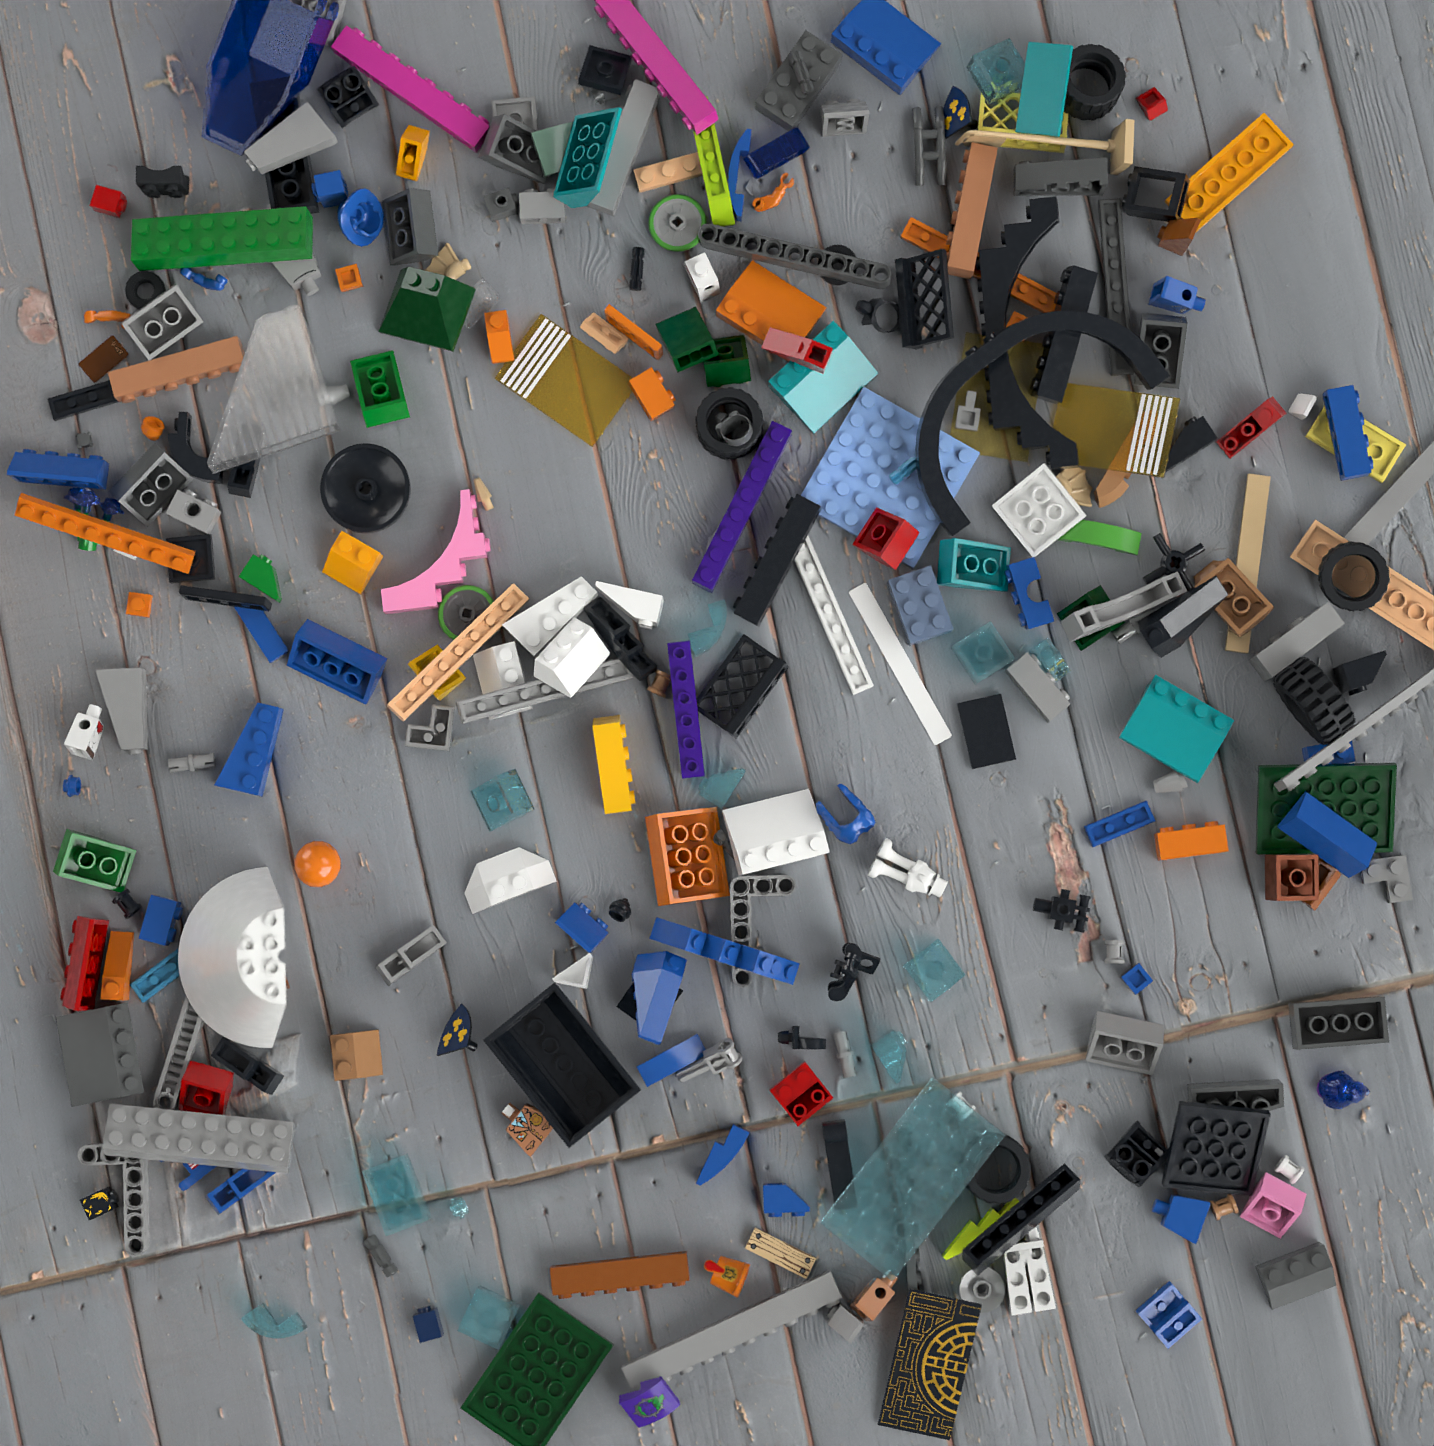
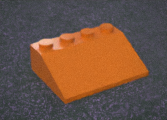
M752 260L716 309V316L763 345L770 327L808 338L827 307Z
M717 807L660 813L645 817L658 906L730 896L723 845H717L713 841V836L720 830Z

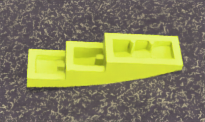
M1014 1198L1012 1201L1006 1202L999 1213L991 1207L977 1225L969 1220L942 1253V1257L948 1260L962 1253V1249L1016 1205L1019 1200Z

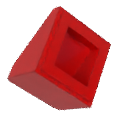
M1155 87L1136 97V101L1149 121L1168 111L1166 99Z

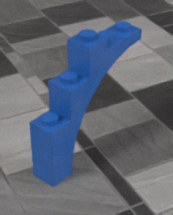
M656 917L649 938L791 985L794 983L800 963Z

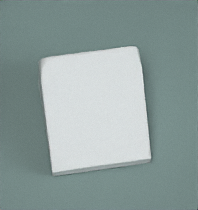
M1298 394L1288 412L1298 419L1304 420L1316 402L1317 397L1308 394Z

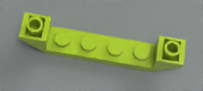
M713 123L698 135L694 131L693 134L712 224L727 227L735 225L715 123Z

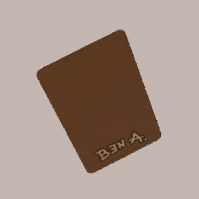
M112 335L79 362V366L96 383L126 358L129 353Z

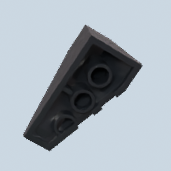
M1214 576L1139 620L1140 632L1151 649L1162 658L1181 647L1228 596V593L1218 577Z

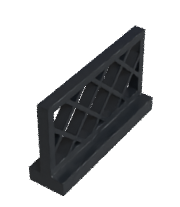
M946 249L935 250L907 259H895L902 347L920 349L924 345L954 338ZM939 256L940 264L937 269H934L931 263L935 257ZM920 261L923 267L919 274H917L916 262ZM929 269L934 274L927 283L923 277ZM939 278L941 279L942 286L939 291H936L933 285ZM920 282L925 286L921 296L918 295ZM931 291L935 298L929 305L925 299ZM941 300L944 308L941 313H938L935 307ZM922 304L927 308L923 318L920 317V307ZM933 313L937 320L931 327L927 321ZM943 322L945 324L946 334L940 335L937 332V329ZM926 327L929 333L922 340V329Z
M743 634L698 696V712L737 739L789 666L781 658L776 657ZM745 642L753 646L754 655L741 657L740 649ZM767 656L773 660L768 668L759 669V657ZM754 658L756 670L744 672L742 660ZM739 661L741 673L728 675L727 666L731 662ZM757 674L758 682L756 685L746 687L744 676ZM741 676L743 688L730 690L729 678ZM726 679L727 691L715 693L714 684L718 680ZM744 692L745 700L743 703L733 705L731 694ZM728 695L730 706L717 708L716 697ZM713 697L714 709L703 710L699 707L703 699ZM731 710L732 718L727 725L720 722L718 712Z

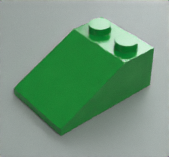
M393 350L350 361L367 428L410 417Z
M66 829L53 872L60 877L121 893L125 889L137 850Z

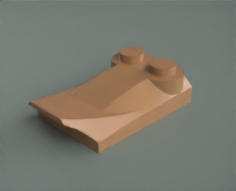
M1229 558L1223 561L1213 560L1194 576V588L1214 576L1218 577L1228 596L1214 611L1229 626L1230 631L1238 637L1252 630L1274 609V606Z

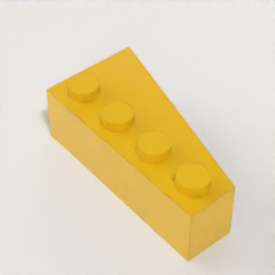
M620 715L593 718L592 726L605 814L632 811V804H636L634 790L630 791L629 782H633L631 768L627 769L626 760L630 758L628 746H624L623 738L627 737L625 724H621Z

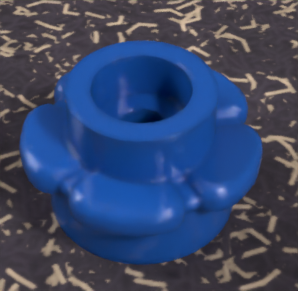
M69 775L68 779L64 780L63 791L67 793L68 797L80 794L81 780L79 777Z

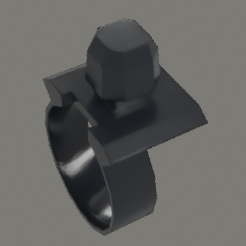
M875 298L869 302L865 300L857 302L855 309L864 315L862 325L872 324L876 330L882 333L894 332L899 329V306L895 302H884L882 298ZM884 303L892 305L897 312V324L890 331L880 328L875 316L878 307Z
M792 1026V1033H789V1030L778 1033V1042L781 1044L792 1042V1049H826V1039L799 1038V1026Z

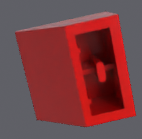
M805 1061L769 1089L797 1126L801 1125L834 1098Z

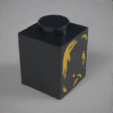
M110 1186L80 1200L89 1221L119 1207L117 1204L119 1202L118 1195L114 1189L111 1190Z

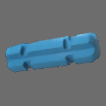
M916 457L909 458L898 467V470H894L889 474V478L894 484H898L903 480V477H907L917 469Z

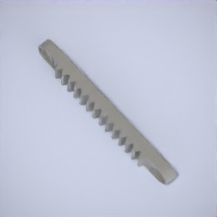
M187 996L183 1003L153 1099V1107L157 1109H163L159 1105V1101L163 1096H167L171 1100V1106L167 1110L176 1109L180 1098L181 1079L190 1061L193 1059L195 1047L204 1021L191 1006Z

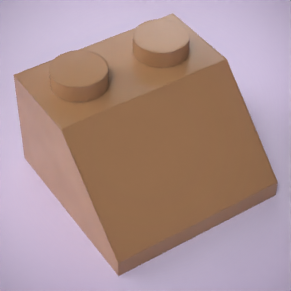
M379 1030L330 1035L335 1081L383 1075Z

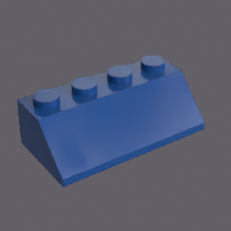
M23 449V453L15 452L7 470V475L17 482L106 490L109 463L103 460L102 456L97 455L81 458L79 454L67 453L66 457L58 456L59 453L45 451L44 455L36 454L37 451Z
M307 619L295 635L287 666L367 705L383 674L387 658Z

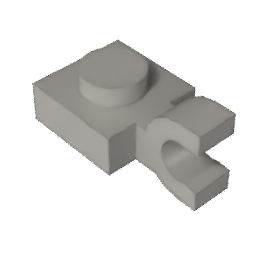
M967 391L965 406L958 405L955 429L978 431L981 409L974 408L976 392Z

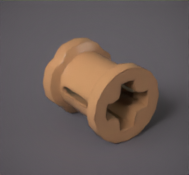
M656 669L654 681L651 686H648L647 690L665 698V692L671 681V675Z
M1227 1194L1226 1198L1215 1202L1213 1200L1209 1201L1212 1213L1217 1221L1222 1216L1232 1212L1235 1214L1239 1212L1231 1194Z

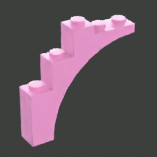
M469 489L460 490L461 508L458 524L451 542L441 557L428 570L415 579L399 586L381 589L383 612L385 614L439 608V602H442L441 588L437 589V586L463 583V577L467 576L465 563L461 564V561L488 558L487 552L491 551L490 539L485 538L484 533H476L479 530L478 517H474L473 509L477 508L476 496L472 495Z

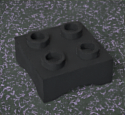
M136 166V184L147 197L160 198V195H169L171 198H182L183 195H189V177L184 176L181 166H172L164 170H152L145 166Z

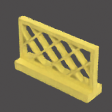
M981 90L977 130L1016 133V128L1008 129L1004 123L1011 118L1017 123L1016 114L1019 107L1012 111L1006 103L1010 100H1016L1020 103L1021 93ZM985 97L995 98L998 104L990 109L985 104ZM1000 107H1003L1009 114L1002 120L994 113ZM1065 112L1063 113L1062 134H1060V137L1067 138L1068 113L1066 114ZM991 116L997 124L993 127H984L983 120ZM1006 138V141L1000 147L1064 153L1066 145Z

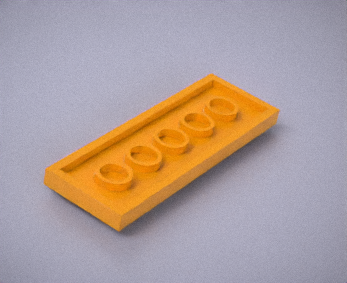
M1263 113L1189 178L1190 183L1181 219H1201L1196 231L1198 232L1287 153L1294 144ZM1171 195L1164 201L1168 205V207Z

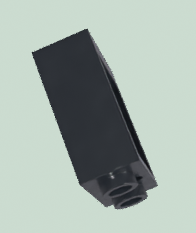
M1134 166L1133 173H1130L1128 176L1127 184L1129 189L1128 193L1123 196L1122 207L1128 216L1166 222L1181 219L1190 180L1185 173ZM1141 177L1175 182L1168 210L1134 205Z

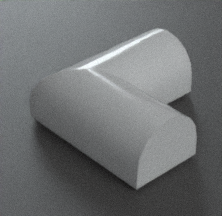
M432 704L430 725L407 724L404 746L450 751L455 706Z

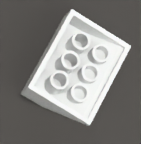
M809 789L722 810L739 876L830 853L825 832Z

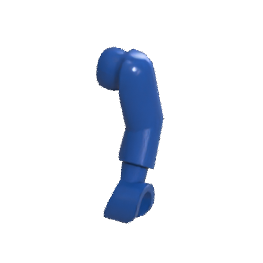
M181 268L180 273L186 279H193V282L206 289L221 291L228 282L220 274L213 280L203 274L194 273L191 268Z

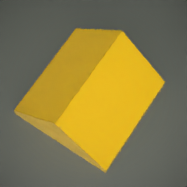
M437 644L410 661L408 665L418 675L443 650ZM459 669L456 670L433 693L434 696L441 701L460 685L466 677Z

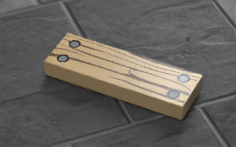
M756 1227L745 1246V1249L807 1279L816 1260V1257Z

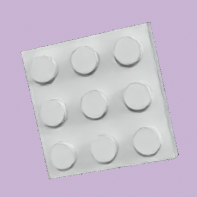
M1045 463L992 505L1032 557L1038 556L1087 516Z

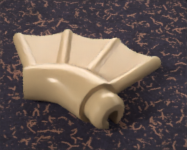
M446 243L443 249L438 252V256L432 258L431 264L424 271L445 275L457 280L466 273L465 271L471 269V265L466 258L460 261L450 244Z
M1081 468L1062 469L1056 475L1057 479L1078 505L1092 507L1090 493L1093 488L1086 480V470Z

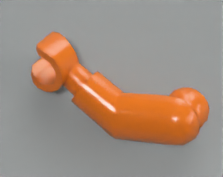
M787 172L782 174L780 178L781 183L778 187L776 186L772 194L753 200L752 206L757 212H763L779 205L786 193V188H791L794 185L793 178H791L789 183H784V180L789 175Z
M115 310L99 311L98 313L96 311H86L84 323L88 324L96 320L102 322H123L131 314Z

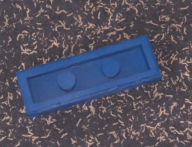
M234 607L270 663L289 652V649L264 611Z
M1146 800L1086 825L1084 829L1091 846L1095 847L1153 823L1155 819Z

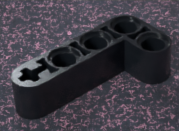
M845 1119L822 1122L835 1211L858 1208Z

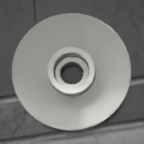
M986 1268L978 1276L970 1269L960 1281L959 1293L962 1300L982 1304L980 1313H987L993 1311L1002 1303L1005 1296V1284L998 1272L992 1268ZM981 1284L986 1287L983 1293L977 1291V1287Z

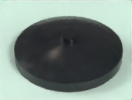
M362 443L341 450L328 462L322 474L320 494L326 511L340 526L357 533H375L390 527L402 516L409 503L411 484L405 466L393 452L376 444Z

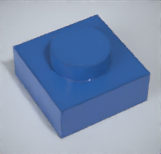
M1137 963L1121 976V979L1134 995L1153 982L1140 963Z

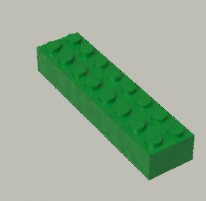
M306 206L132 219L131 261L139 271L312 259L313 217Z

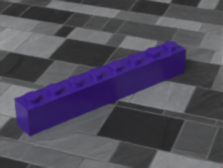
M774 421L771 422L692 579V584L713 593L792 436L791 429Z

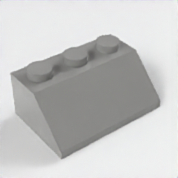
M1097 1011L1091 1029L1085 1061L1153 1075L1163 1047L1164 1025Z

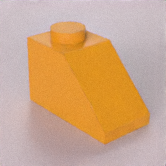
M408 125L400 140L396 176L414 181L418 180L427 152L429 130Z

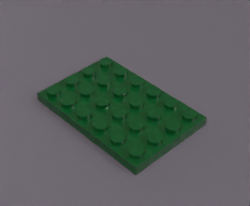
M1396 763L1326 764L1324 766L1319 764L1315 767L1317 772L1308 778L1303 776L1298 779L1300 782L1298 786L1290 791L1286 788L1280 792L1274 784L1301 764L1258 765L1255 851L1257 855L1314 854L1277 827L1305 791L1375 840L1377 846L1374 853L1393 852Z
M538 1292L460 1408L514 1446H546L614 1344Z

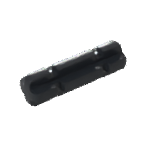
M633 247L632 249L633 259L630 278L632 279L629 283V288L632 291H640L642 287L640 279H642L644 261L642 259L645 252L642 247Z

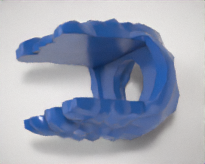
M838 784L839 791L859 813L852 823L840 826L820 801L816 803V810L838 840L853 844L857 842L858 837L863 832H868L874 827L876 822L871 811L866 808L863 802L845 785Z

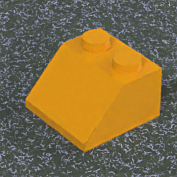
M341 531L329 551L322 573L361 595L384 556L363 542Z

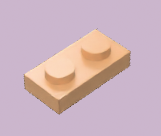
M594 312L580 326L589 336L596 339L614 354L623 348L629 338Z

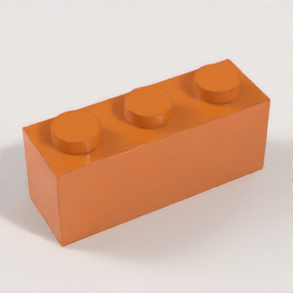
M1218 821L1205 822V827L1196 828V824L1182 825V830L1174 831L1173 827L1159 828L1160 833L1154 834L1158 861L1228 852L1225 824L1218 825Z

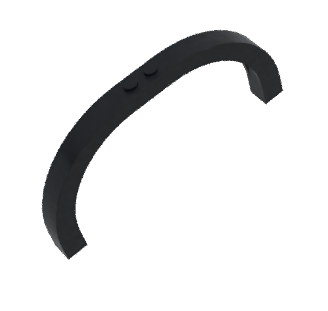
M1071 310L1047 312L1020 320L997 334L994 332L990 333L982 339L984 344L977 348L974 345L965 352L966 357L952 367L932 391L923 409L916 435L915 457L920 486L930 509L947 534L954 536L971 522L954 500L944 481L939 461V434L944 415L951 400L972 376L1024 339L1044 332L1070 331L1091 336L1110 346L1125 359L1147 390H1151L1170 377L1152 350L1136 334L1111 319L1088 312Z

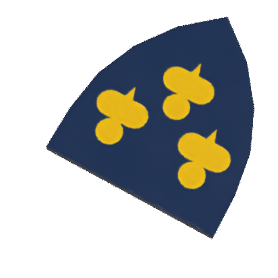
M952 86L943 108L945 140L966 126L972 129H976L978 126V121L971 118L970 103L966 94L956 86Z
M462 1003L452 1014L444 1028L437 1056L465 1048L474 1052L478 1047L477 1043L470 1040L472 1032L471 1016L468 1009Z

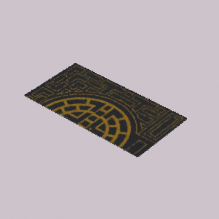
M909 1289L878 1425L950 1440L982 1304Z

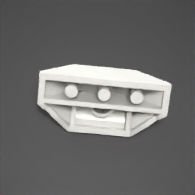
M518 847L477 863L465 890V896L471 912L474 914L555 883L557 880L549 860Z

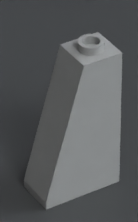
M306 102L244 151L247 156L245 162L253 171L257 169L262 175L333 146L338 141L310 104Z
M143 668L96 669L97 678L121 750L128 751V755L142 754L141 750H148L146 670Z

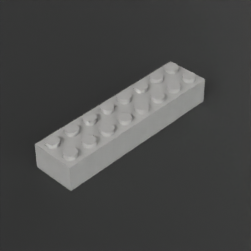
M110 1104L102 1149L104 1154L108 1156L289 1173L294 1122Z

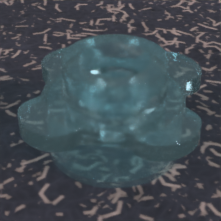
M462 1197L452 1198V1204L449 1206L455 1217L458 1216L460 1219L465 1218L464 1215L468 1214L469 1210Z

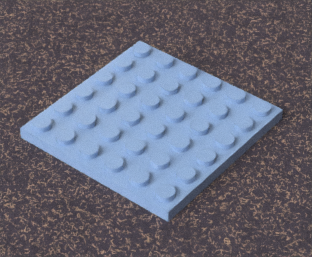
M863 387L801 496L822 507L819 516L856 537L876 507L905 519L920 532L901 561L903 564L914 569L940 522L935 517L924 497L917 469L907 477H903V480L898 484H894L890 480L889 474L894 470H898V467L909 458L915 457L916 435L920 418ZM940 430L938 444L940 467L948 490L953 498H955L980 452Z

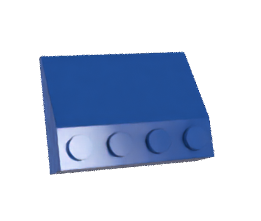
M861 0L831 34L832 44L898 95L903 93L941 45L939 41L885 0Z

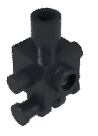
M1061 889L1060 897L1053 896L1051 901L1035 898L1033 911L1048 914V919L1055 920L1054 929L1063 931L1064 922L1073 923V919H1075L1076 924L1073 931L1085 932V921L1088 922L1089 919L1086 917V912H1090L1088 904L1091 896L1080 895L1079 906L1076 905V900L1069 899L1070 890ZM1075 910H1079L1078 915H1074Z

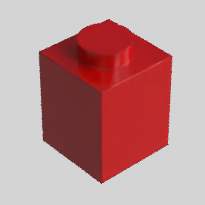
M96 185L90 207L95 212L120 218L121 213H124L126 210L127 200L121 191Z

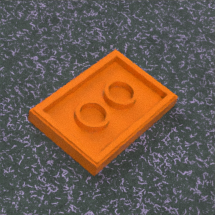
M610 304L605 308V317L608 323L656 360L662 357V344Z

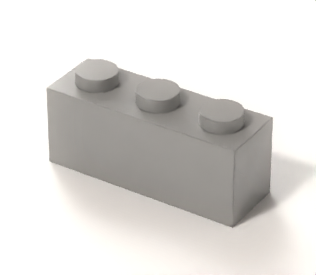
M1027 652L1008 667L1005 672L1048 723L1070 705L1068 701L1070 697L1062 688L1059 690L1055 686L1054 682L1056 680L1048 671L1044 672L1040 668L1041 662L1034 654L1030 655Z

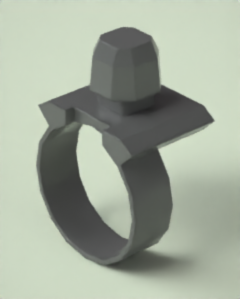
M737 410L729 415L719 412L715 416L717 423L716 432L720 440L725 441L728 445L740 446L748 442L752 437L753 428L749 419L744 415H739ZM742 421L749 424L748 432L743 437L735 440L727 439L731 431L742 427Z

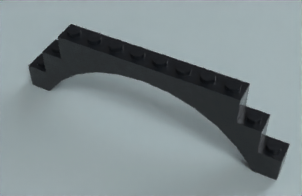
M1056 196L1029 199L1030 206H1026L1027 220L1031 219V222L1005 224V231H1001V243L1006 245V247L979 250V256L976 258V268L981 270V279H977L978 291L983 294V301H979L980 314H984L985 323H981L982 337L988 336L992 332L997 334L1006 328V315L1012 288L1022 265L1035 246L1060 223L1058 199ZM1007 350L988 364V368H985V380L990 381V390H986L987 403H991L992 412H988L989 426L993 425L995 431L1021 429V432H1017V443L1022 445L1023 450L1049 448V451L1046 452V464L1051 465L1052 470L1079 468L1077 443L1052 428L1031 407L1019 388L1010 365Z

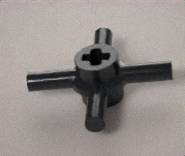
M1161 533L1155 535L1153 539L1162 552L1163 557L1160 561V567L1143 577L1144 582L1148 585L1163 575L1168 576L1178 572L1187 591L1189 592L1194 589L1185 571L1188 566V560L1204 552V546L1199 543L1184 553L1176 550L1171 551ZM1172 560L1178 561L1179 564L1176 566V568L1175 566L1171 568V566L1169 565L1172 562Z

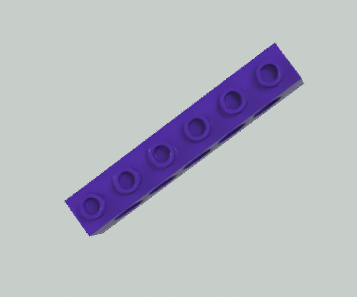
M690 640L667 643L682 779L705 776L691 644Z

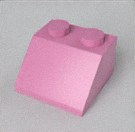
M1266 1172L1255 1185L1252 1196L1249 1197L1240 1217L1281 1239L1302 1213L1307 1194Z

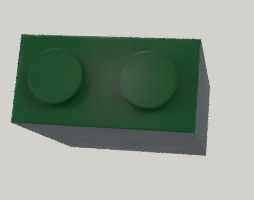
M696 306L655 324L660 339L677 373L718 355L714 340Z

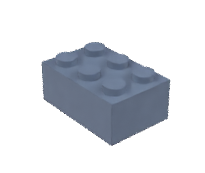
M931 565L888 580L887 585L909 646L952 632L953 626Z

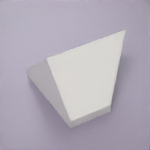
M591 953L587 954L552 978L553 981L560 984L588 988L593 955Z

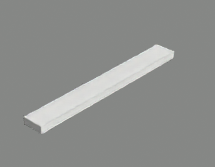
M807 536L794 561L852 695H856L874 687L809 536Z

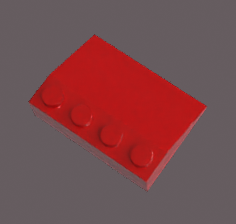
M77 916V920H74L72 925V933H75L74 940L70 943L68 955L71 956L70 963L66 965L64 977L67 978L66 987L62 988L60 996L61 1001H63L62 1006L75 1011L92 1010L95 1008L109 920Z

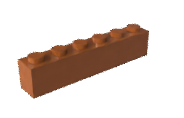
M687 1251L552 1265L550 1267L552 1295H558V1299L571 1298L574 1293H581V1296L595 1295L594 1291L604 1290V1294L617 1293L619 1288H626L627 1291L640 1290V1286L649 1285V1289L662 1288L665 1283H672V1286L686 1285L685 1281H690Z

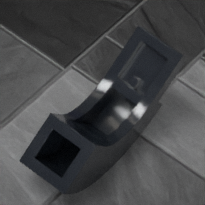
M179 412L178 418H175L174 429L177 431V434L168 433V442L172 456L184 471L197 480L206 483L222 484L224 462L220 458H206L194 453L190 443L192 416L188 412Z

